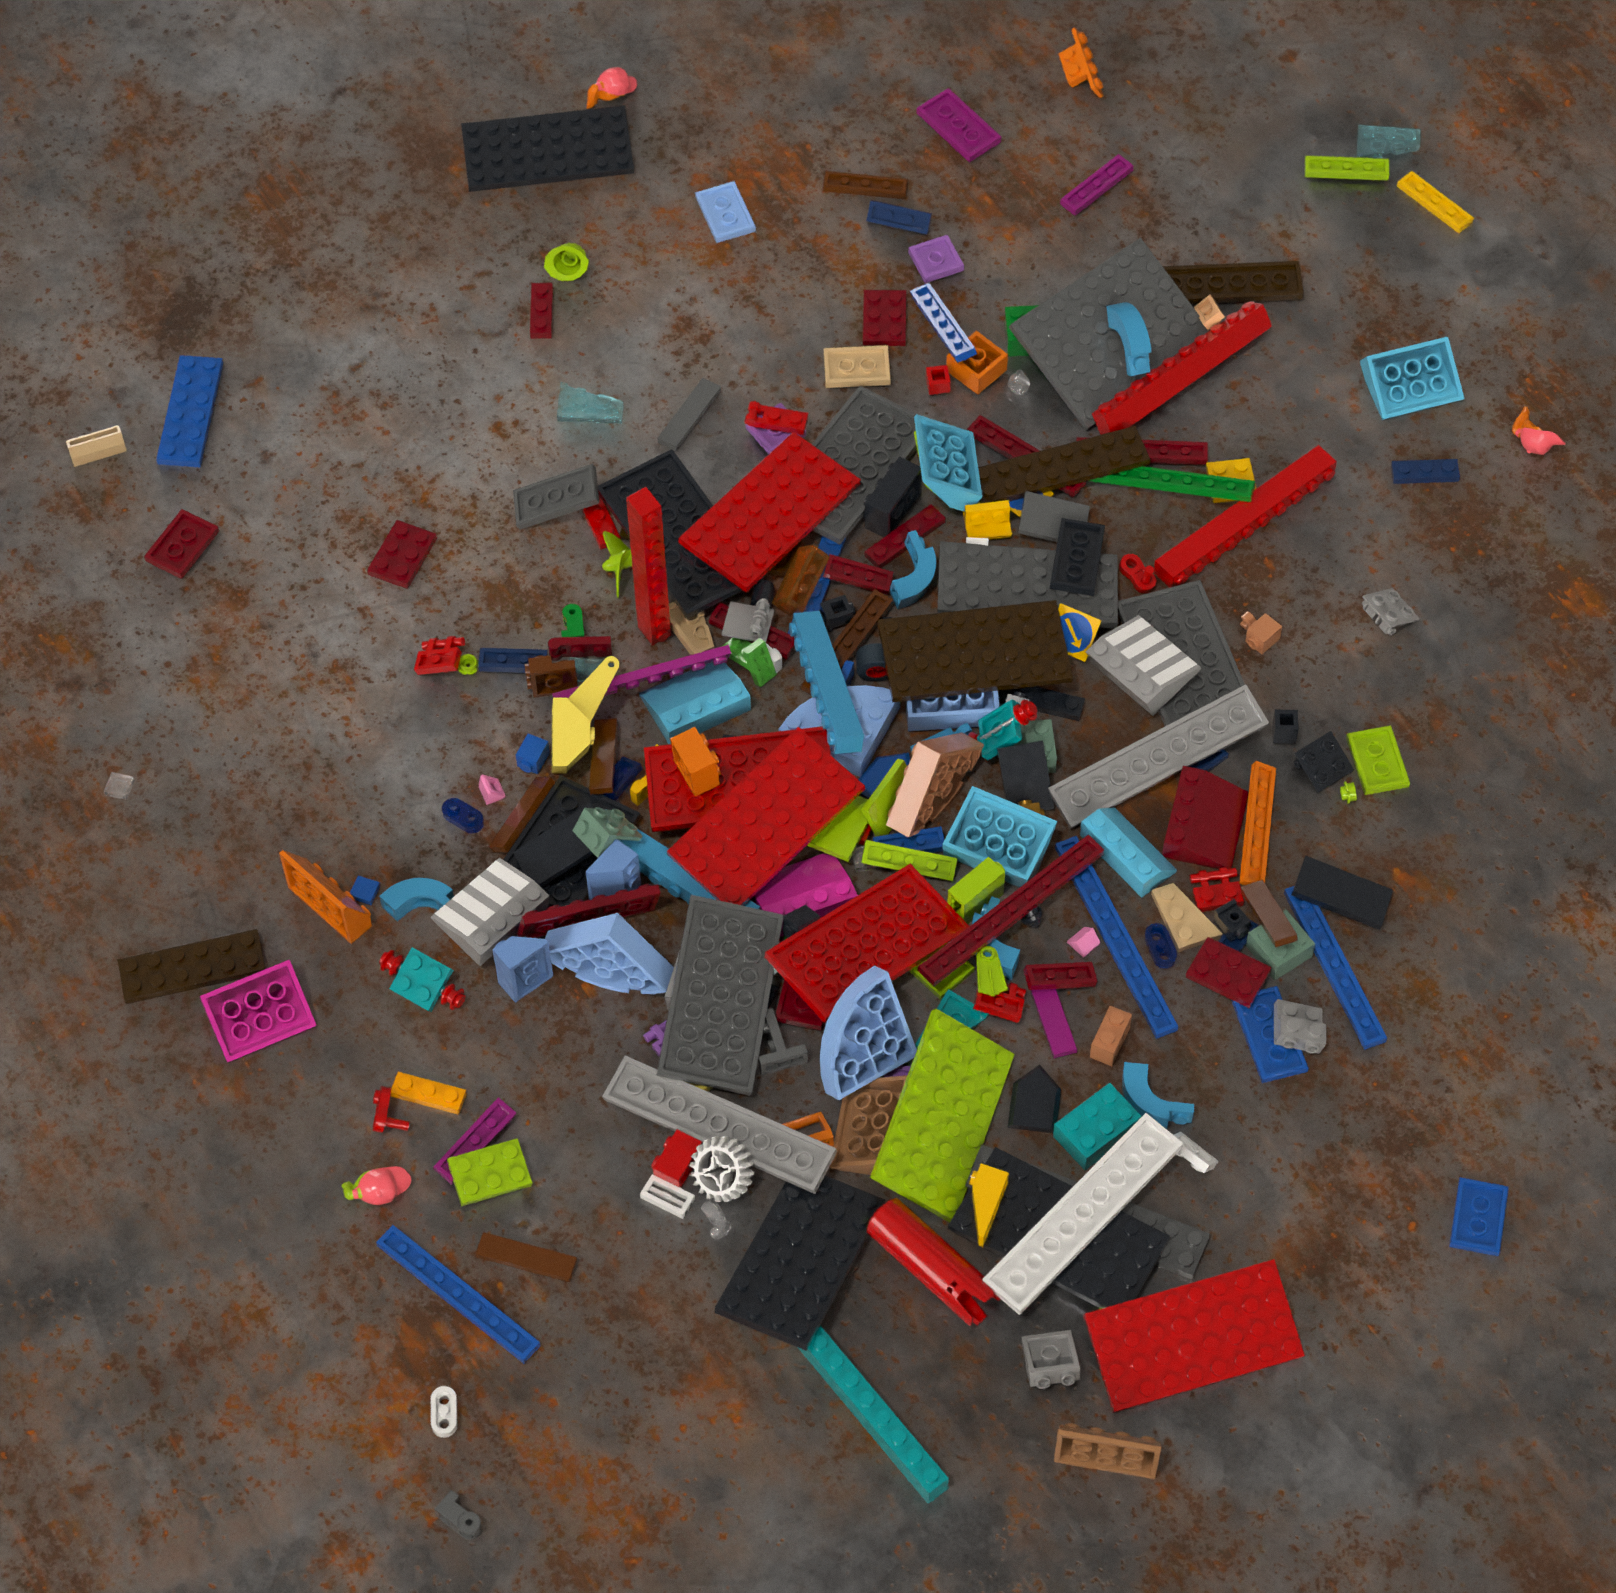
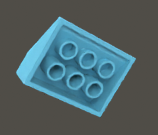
M1448 337L1370 355L1360 360L1366 385L1382 420L1465 399Z
M916 414L914 421L922 482L949 507L965 512V505L977 504L982 498L973 432Z
M713 662L707 663L704 669L693 672L690 670L639 693L640 698L668 744H671L670 738L693 727H696L697 731L701 733L751 710L750 694L740 678L726 663L715 666Z
M972 786L942 844L943 855L957 858L958 862L972 868L977 867L987 857H990L994 862L997 861L1003 866L1006 882L1021 887L1037 874L1057 821Z

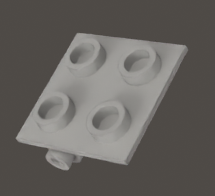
M1393 588L1362 596L1364 599L1362 602L1363 610L1368 613L1372 620H1375V623L1379 625L1384 634L1392 636L1396 632L1395 627L1420 620L1414 613V610L1400 597V594Z
M764 598L757 601L756 606L730 602L722 636L754 642L760 638L766 643L774 609H769L770 604Z

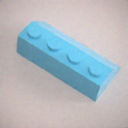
M1099 808L1081 821L1080 836L1084 838L1089 834L1104 849V854L1101 857L1141 898L1177 872V869L1116 808Z

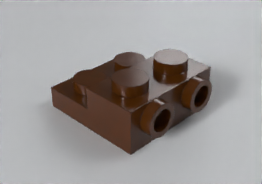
M539 655L534 658H528L529 663L524 664L528 690L532 689L533 698L551 696L553 693L578 687L575 660H561L552 663L551 655Z

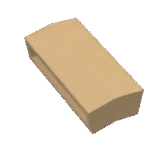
M119 425L66 441L74 467L127 451Z

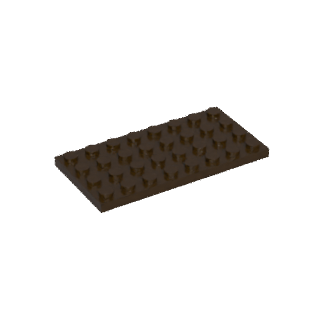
M1056 600L879 619L877 623L892 703L1070 683L1073 680Z

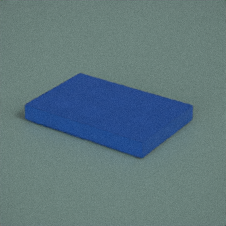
M1459 1178L1449 1247L1499 1256L1508 1186Z

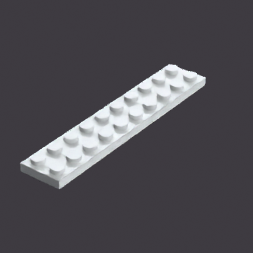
M1145 1113L982 1280L995 1292L996 1296L1020 1315L1181 1150L1183 1142Z

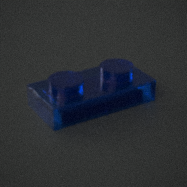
M622 756L615 765L613 793H603L602 795L616 801L643 770L641 764Z

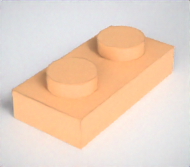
M1208 295L1193 307L1207 330L1219 324L1225 317L1211 295Z

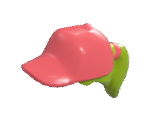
M398 1166L377 1168L361 1174L355 1184L349 1181L343 1183V1193L348 1200L361 1199L371 1205H384L392 1202L395 1197L409 1188L411 1176L404 1168Z

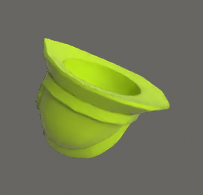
M567 243L553 248L546 255L544 268L555 279L573 281L581 277L587 270L589 259L586 257V251L576 243Z

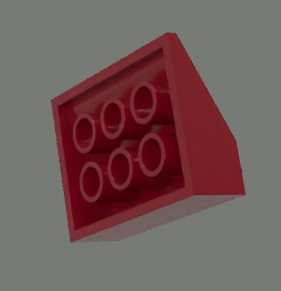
M1183 766L1162 855L1168 859L1214 869L1221 867L1232 868L1249 792L1206 770Z

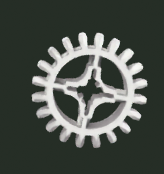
M714 1136L712 1139L704 1140L703 1144L697 1146V1152L691 1156L695 1161L691 1162L689 1166L695 1169L694 1172H691L690 1176H696L697 1181L693 1185L701 1186L699 1193L707 1192V1199L714 1198L715 1202L722 1200L729 1202L732 1198H739L741 1194L748 1190L746 1186L751 1185L753 1182L749 1177L754 1175L755 1172L749 1169L754 1162L747 1159L751 1153L743 1152L745 1145L737 1146V1139L729 1140V1136L721 1138L720 1136ZM712 1154L713 1157H711V1165L710 1167H708V1160L710 1155ZM721 1166L723 1167V1169H724V1168H729V1169L724 1170V1171H721V1169L715 1170L716 1168H719V1167H721ZM736 1170L735 1181L731 1184L733 1172Z

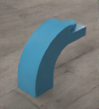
M1128 302L1106 306L1108 326L1118 332L1123 342L1127 375L1134 376L1150 372L1148 353L1152 352L1151 343L1141 314L1135 306Z
M916 530L908 532L904 542L914 563L915 570L906 577L893 580L889 589L897 610L914 604L924 596L931 584L936 569V555L933 547L925 549L924 540L922 537H919Z
M412 878L396 883L379 897L382 908L398 922L415 908L431 907L439 910L454 897L453 889L440 881L429 878Z
M991 896L989 904L983 905L981 914L974 913L972 924L1000 903V899ZM995 939L987 946L996 949L1005 979L1012 980L1019 963L1020 950L1007 946ZM989 952L983 953L986 957L991 956Z
M1124 1062L1122 1076L1123 1095L1141 1116L1147 1113L1165 1129H1167L1168 1121H1173L1176 1124L1192 1123L1194 1104L1170 1102L1158 1098L1148 1086V1064Z

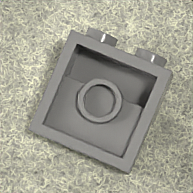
M1277 999L1274 1003V1044L1285 1048H1294L1308 1053L1319 1054L1326 1045V1024L1322 1023V1009Z
M1071 1330L1021 1336L1030 1387L1037 1386L1039 1389H1045L1050 1384L1062 1383L1068 1386L1080 1380V1365Z

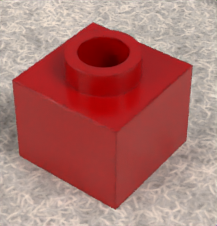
M947 365L926 367V382L929 395L950 393L951 381Z

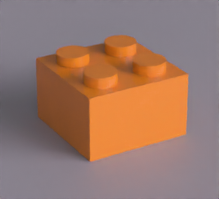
M975 331L968 339L975 347L977 354L957 363L951 353L947 355V366L949 374L978 395L1007 371L1008 354L978 331Z
M693 727L670 738L674 762L695 797L720 785L718 776L721 775V772L717 765L719 760L714 751H709L707 747L709 744L703 733L699 734L696 727Z

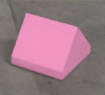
M486 775L480 776L479 789L486 805L506 797L497 778Z
M1083 927L1067 941L1083 958L1101 943L1095 930L1090 927Z

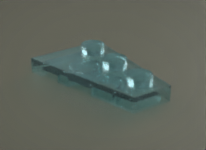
M1358 125L1356 158L1371 156L1380 158L1382 154L1393 153L1397 155L1419 151L1421 129Z
M560 382L557 421L622 424L624 402L622 400L603 394L594 395L586 392V389L580 387L575 389L569 387L567 383Z

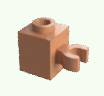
M1248 611L1241 616L1243 621L1240 625L1247 630L1245 642H1247L1251 649L1263 654L1280 639L1282 626L1266 613L1258 620Z

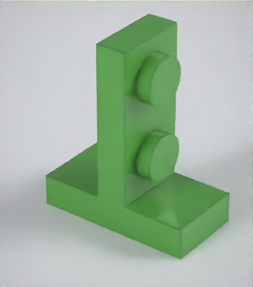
M731 638L722 645H729L731 651L729 658L748 669L757 686H763L777 675L764 640L759 638L755 642L750 643L744 639Z

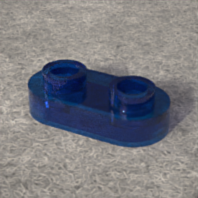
M450 798L443 803V817L448 822L467 833H477L483 828L484 819L479 810L458 798Z
M1159 923L1149 925L1145 930L1144 939L1154 963L1160 968L1172 967L1176 962L1177 951L1167 928ZM1157 936L1160 939L1154 940L1152 937ZM1162 956H1166V957H1168V959H1167V960H1164V959H1161V957H1162Z

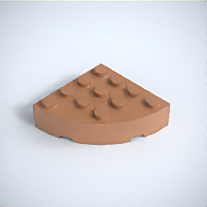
M962 732L919 741L912 749L913 756L910 764L904 770L905 777L896 791L895 803L888 812L889 818L886 825L909 838L918 834L921 829H925V824L928 821L934 822L960 792L965 784L961 780L968 770L972 772L984 744Z

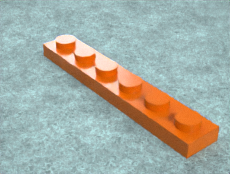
M1255 761L1251 765L1239 882L1242 885L1263 880L1265 883L1276 768L1259 761Z

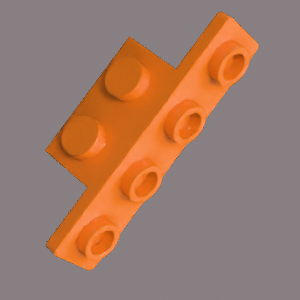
M1074 27L1071 30L1076 44L1059 53L1068 84L1073 88L1088 79L1093 92L1099 98H1102L1103 93L1101 89L1103 84L1096 75L1098 69L1091 60L1093 54L1086 45L1088 39L1083 32L1080 33Z

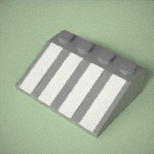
M1139 615L1102 635L1086 651L1091 663L1152 716L1201 670L1198 664Z
M498 858L433 914L431 919L481 966L493 955L492 949L500 941L507 940L517 934L521 918L525 913L532 910L544 911L548 907L549 895L533 879L506 861Z

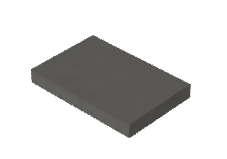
M1026 491L1018 533L1057 542L1061 518L1087 522L1090 506Z

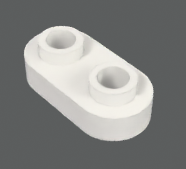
M447 1386L436 1388L431 1395L432 1430L437 1436L443 1438L453 1435L457 1429V1397L455 1391ZM443 1399L449 1400L445 1405L440 1403ZM442 1423L449 1424L447 1428L440 1427Z

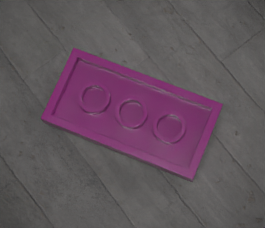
M949 88L917 107V114L968 162L973 161L1001 143V136Z

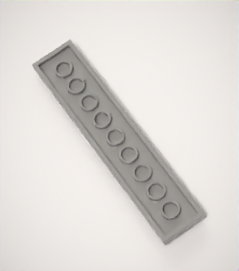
M1245 684L1049 787L1048 791L1071 830L1080 825L1082 820L1099 808H1112L1181 772L1183 766L1190 767L1268 726L1269 721Z
M624 1056L602 1096L605 1101L672 1131L678 1129L702 1141V1144L704 1140L712 1139L714 1136H720V1138L729 1136V1140L737 1139V1146L743 1144L745 1145L743 1152L751 1153L747 1159L754 1162L753 1167L811 1193H816L838 1152L836 1148L687 1082L656 1076L657 1069Z

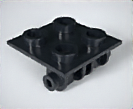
M1329 731L1294 753L1296 756L1294 765L1298 769H1304L1317 793L1354 771L1332 731Z

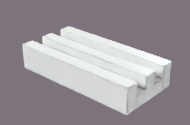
M652 1174L641 1191L640 1198L683 1219L686 1211L690 1209L691 1203L694 1202L695 1195ZM655 1184V1185H657V1186H659V1187H661V1188H663V1189H665V1190H667V1191H669V1192H671V1193H673V1194H675V1195H677V1196H679V1197L685 1199L686 1201L683 1202V1201H681V1200H679V1199L673 1197L672 1195H670V1194H668V1193H666V1192H662V1191H660V1190H658V1189L652 1187V1185Z

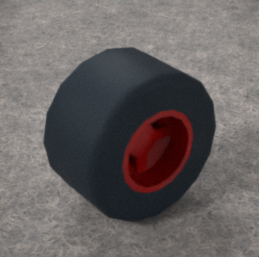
M881 643L865 645L856 652L857 674L866 681L880 682L888 680Z

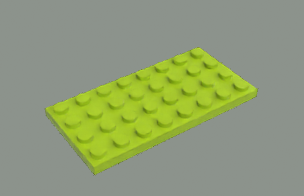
M938 1009L932 1010L870 1178L950 1223L964 1199L967 1190V1180L981 1145H983L1015 1054Z

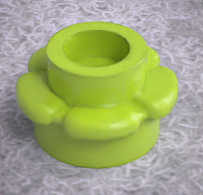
M464 654L460 658L458 670L463 675L475 674L479 661L472 654Z
M1345 781L1344 786L1340 787L1342 801L1347 800L1348 804L1351 801H1356L1357 795L1354 782L1347 783Z

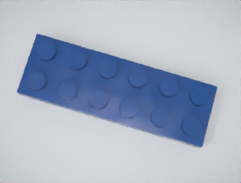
M180 355L156 458L157 464L201 468L223 368L222 358Z

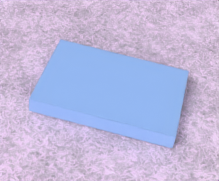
M735 181L695 192L696 200L716 243L756 232L755 224Z

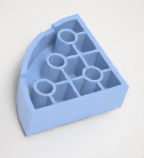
M867 685L847 686L864 733L862 752L835 754L832 745H830V753L843 767L856 776L861 777L900 709V702L892 703L890 689ZM811 698L798 706L786 718L778 731L795 730L797 727L803 729L822 726L821 713L818 714L816 710V699Z
M618 913L548 930L545 939L549 944L551 963L562 970L566 967L575 972L576 978L601 988L629 993L630 989L641 990V994H658L667 991L674 967Z
M873 966L861 974L844 991L827 1020L822 1036L820 1050L821 1078L825 1093L837 1100L844 1098L913 1059L917 1051L889 973L877 966Z

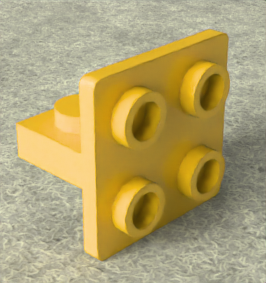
M1009 500L989 503L978 502L977 504L965 505V512H962L967 537L989 538L991 540L1012 536L1009 521Z

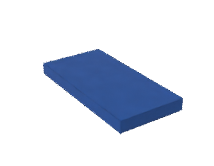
M1278 986L1260 990L1250 1008L1231 1000L1262 1083L1308 1072V1065L1302 1050L1285 1048L1274 1044V1003L1277 999L1283 1000Z

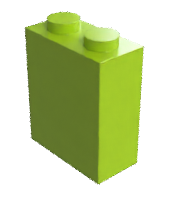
M987 857L948 890L947 903L967 924L973 920L974 913L981 914L983 905L989 904L991 896L999 899L1004 895L1005 870L999 862H994L990 857Z

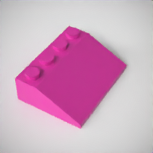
M823 853L784 867L752 897V900L760 906V910L783 915L806 905L822 918L858 895L850 877L838 859ZM782 921V927H781L780 937L783 936V921Z
M290 959L199 996L227 1062L317 1026Z

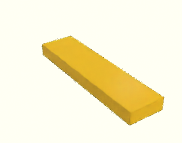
M1413 171L1397 182L1398 188L1457 233H1461L1473 223L1474 217Z

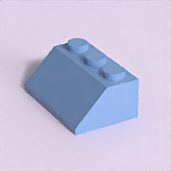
M616 839L586 870L589 900L598 895H614L619 890L627 889L631 891L641 886L638 854Z
M511 936L507 940L500 941L492 949L498 984L515 1003L553 977L549 944L546 939Z

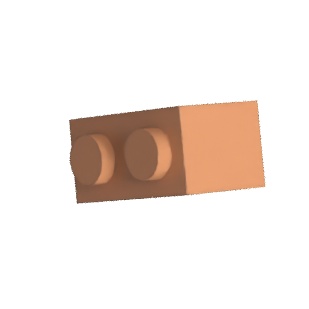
M1109 1006L1091 1044L1090 1058L1113 1066L1130 1029L1132 1014Z

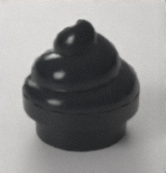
M1040 907L1034 908L1020 919L1021 922L1025 925H1030V927L1038 928L1043 916L1042 909Z

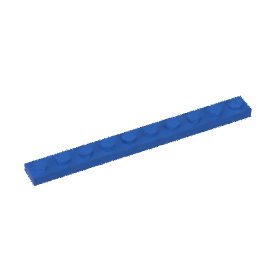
M1077 836L1055 844V850L1059 857L1079 842ZM1092 864L1071 880L1152 1033L1158 1039L1178 1031V1025L1096 871Z

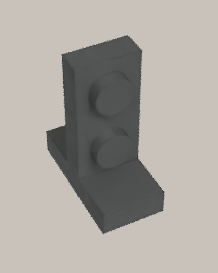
M773 1008L767 1009L763 1033H768L770 1040L767 1041L770 1053L758 1056L761 1075L808 1063V1053L805 1044L786 1049Z

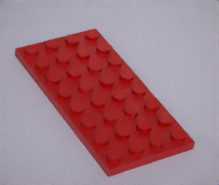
M793 432L679 537L678 543L743 591L747 592L860 485L861 479Z
M822 726L802 729L831 755L826 729H823ZM794 730L707 740L709 751H714L719 760L717 765L721 772V775L718 776L720 785L696 797L674 762L671 744L644 747L652 832L692 828Z
M797 727L668 849L667 855L716 900L744 906L865 790V785L801 728Z
M908 864L767 950L764 957L817 1016L826 1023L836 1002L861 974L873 966H877L887 971L891 981L930 958L970 926L911 864Z
M1274 1259L1083 1315L1113 1412L1305 1356Z

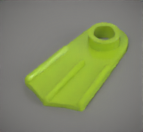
M991 946L982 948L976 954L978 993L994 997L1001 992L1007 991L1008 988L996 949ZM989 952L991 956L986 957L983 953Z

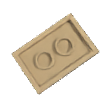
M888 345L824 348L826 388L890 385Z

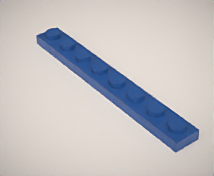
M1294 886L1286 888L1284 895L1300 926L1314 941V953L1364 1050L1385 1043L1387 1036L1320 907L1292 896Z
M394 1225L376 1242L377 1247L523 1364L540 1347V1342Z

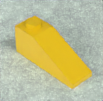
M982 1163L978 1172L973 1171L969 1182L972 1185L978 1246L981 1247L985 1244L1009 1179L1008 1172Z

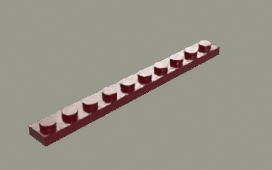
M1088 834L919 965L918 972L933 987L936 986L982 948L986 947L1104 854V849Z

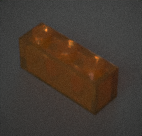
M814 544L799 547L772 604L787 615L803 612L830 556Z

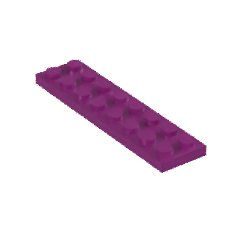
M725 645L614 676L605 696L617 693V688L626 686V690L639 687V682L646 680L648 684L661 681V676L669 674L670 678L683 674V670L691 668L692 672L704 669L707 663L713 662L714 666L726 663L727 658L731 655L730 647ZM578 687L553 693V698H569Z

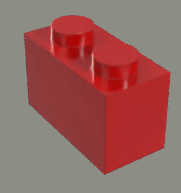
M676 1129L673 1136H668L662 1154L660 1156L657 1155L653 1160L651 1166L653 1175L682 1188L693 1170L689 1166L691 1162L695 1161L691 1156L697 1152L696 1148L702 1144V1141Z

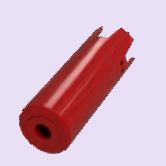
M893 1198L888 1200L869 1220L867 1227L868 1235L969 1326L972 1323L979 1325L988 1317L973 1296L984 1303L992 1297L997 1301L1001 1300L982 1280L985 1276L900 1199Z

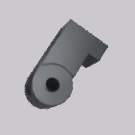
M450 1490L434 1509L436 1517L467 1540L476 1539L482 1529L479 1516L462 1508L459 1505V1495Z

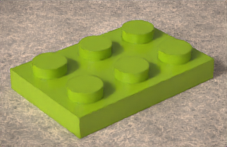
M518 1138L447 1159L461 1206L532 1186V1180Z

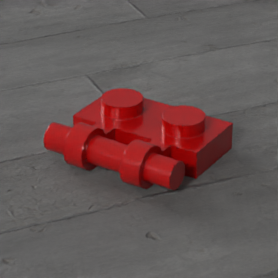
M448 636L447 639L441 640L430 638L429 641L422 642L421 647L426 651H418L414 671L417 675L458 671L462 654L458 647L465 645L464 637Z
M1221 867L1219 870L1209 872L1200 870L1196 874L1189 875L1191 884L1200 883V887L1193 888L1192 893L1195 906L1201 912L1216 910L1232 899L1237 901L1238 907L1243 906L1244 899L1239 881H1229V878L1237 877L1236 868L1227 869V867ZM1219 879L1221 884L1209 885L1208 881Z
M1010 982V984L1006 983L1007 991L1001 992L994 997L978 993L977 989L973 1009L1018 1023L1022 1015L1025 1000L1023 998L1026 989Z

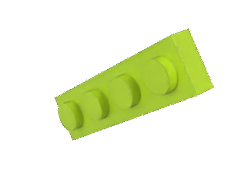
M1305 156V177L1389 180V159Z
M865 840L861 863L900 870L911 864L921 875L953 881L957 858Z

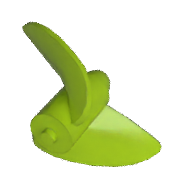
M604 531L603 537L611 556L603 563L602 568L605 571L615 572L616 595L619 598L622 570L632 567L631 549L618 537Z

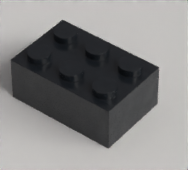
M900 456L895 463L889 465L884 478L878 480L873 493H869L864 500L865 513L863 517L865 519V529L882 537L887 536L896 529L921 494L922 475L920 466Z

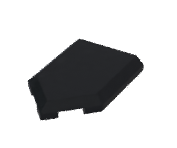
M1038 1065L1013 1083L1008 1128L1054 1133V1124L1058 1119L1061 1088L1041 1065Z

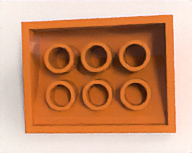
M284 850L279 852L288 888L352 944L372 927L370 911L364 905L359 906L348 891L343 892L332 877H326L318 864H312L306 858Z

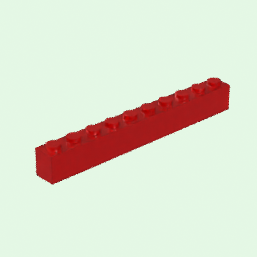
M1252 301L1243 304L1240 310L1229 314L1226 320L1212 326L1210 331L1196 337L1189 346L1179 349V353L1165 359L1162 362L1163 364L1151 369L1142 379L1132 382L1129 388L1115 394L1114 398L1109 402L1101 404L1092 413L1100 435L1132 426L1271 328L1272 324L1264 304Z
M1320 445L1316 446L1255 489L1251 502L1238 501L1156 559L1154 574L1169 588L1184 584L1190 576L1200 573L1211 561H1217L1221 554L1235 548L1242 539L1249 538L1256 529L1266 526L1276 515L1283 514L1287 507L1297 504L1308 492H1314L1321 483L1332 479L1335 475L1337 461Z
M644 487L626 497L637 623L640 631L653 646L659 642H664L671 636L662 508L647 487Z

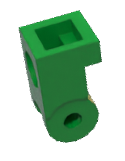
M576 604L566 605L563 608L562 615L563 623L567 630L561 631L562 637H584L581 607Z

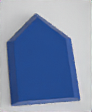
M909 752L876 757L858 779L865 785V790L859 796L869 799L897 759L904 760L906 765L910 764Z

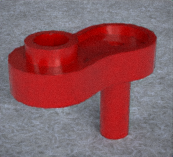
M1135 554L1124 555L1119 564L1120 572L1132 582L1135 590L1139 593H1150L1156 584V577L1153 574L1154 567H1145L1141 559Z
M381 1086L380 1090H375L373 1104L377 1105L372 1128L374 1132L383 1133L385 1126L408 1131L409 1121L387 1117L391 1095L390 1087Z

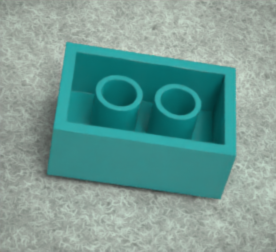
M1108 1083L1054 1124L1053 1137L1086 1171L1099 1161L1142 1116L1111 1083Z

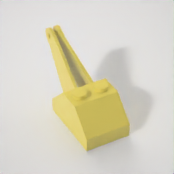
M609 656L605 658L569 698H553L552 774H566L589 751L590 745H594L595 727H590V723L619 669V661L616 657ZM613 663L614 667H609L608 664Z

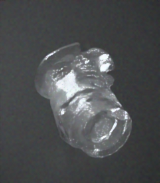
M711 1199L707 1200L701 1206V1210L714 1226L710 1230V1235L718 1241L722 1236L727 1237L729 1234L731 1221L726 1220L719 1204L714 1203Z

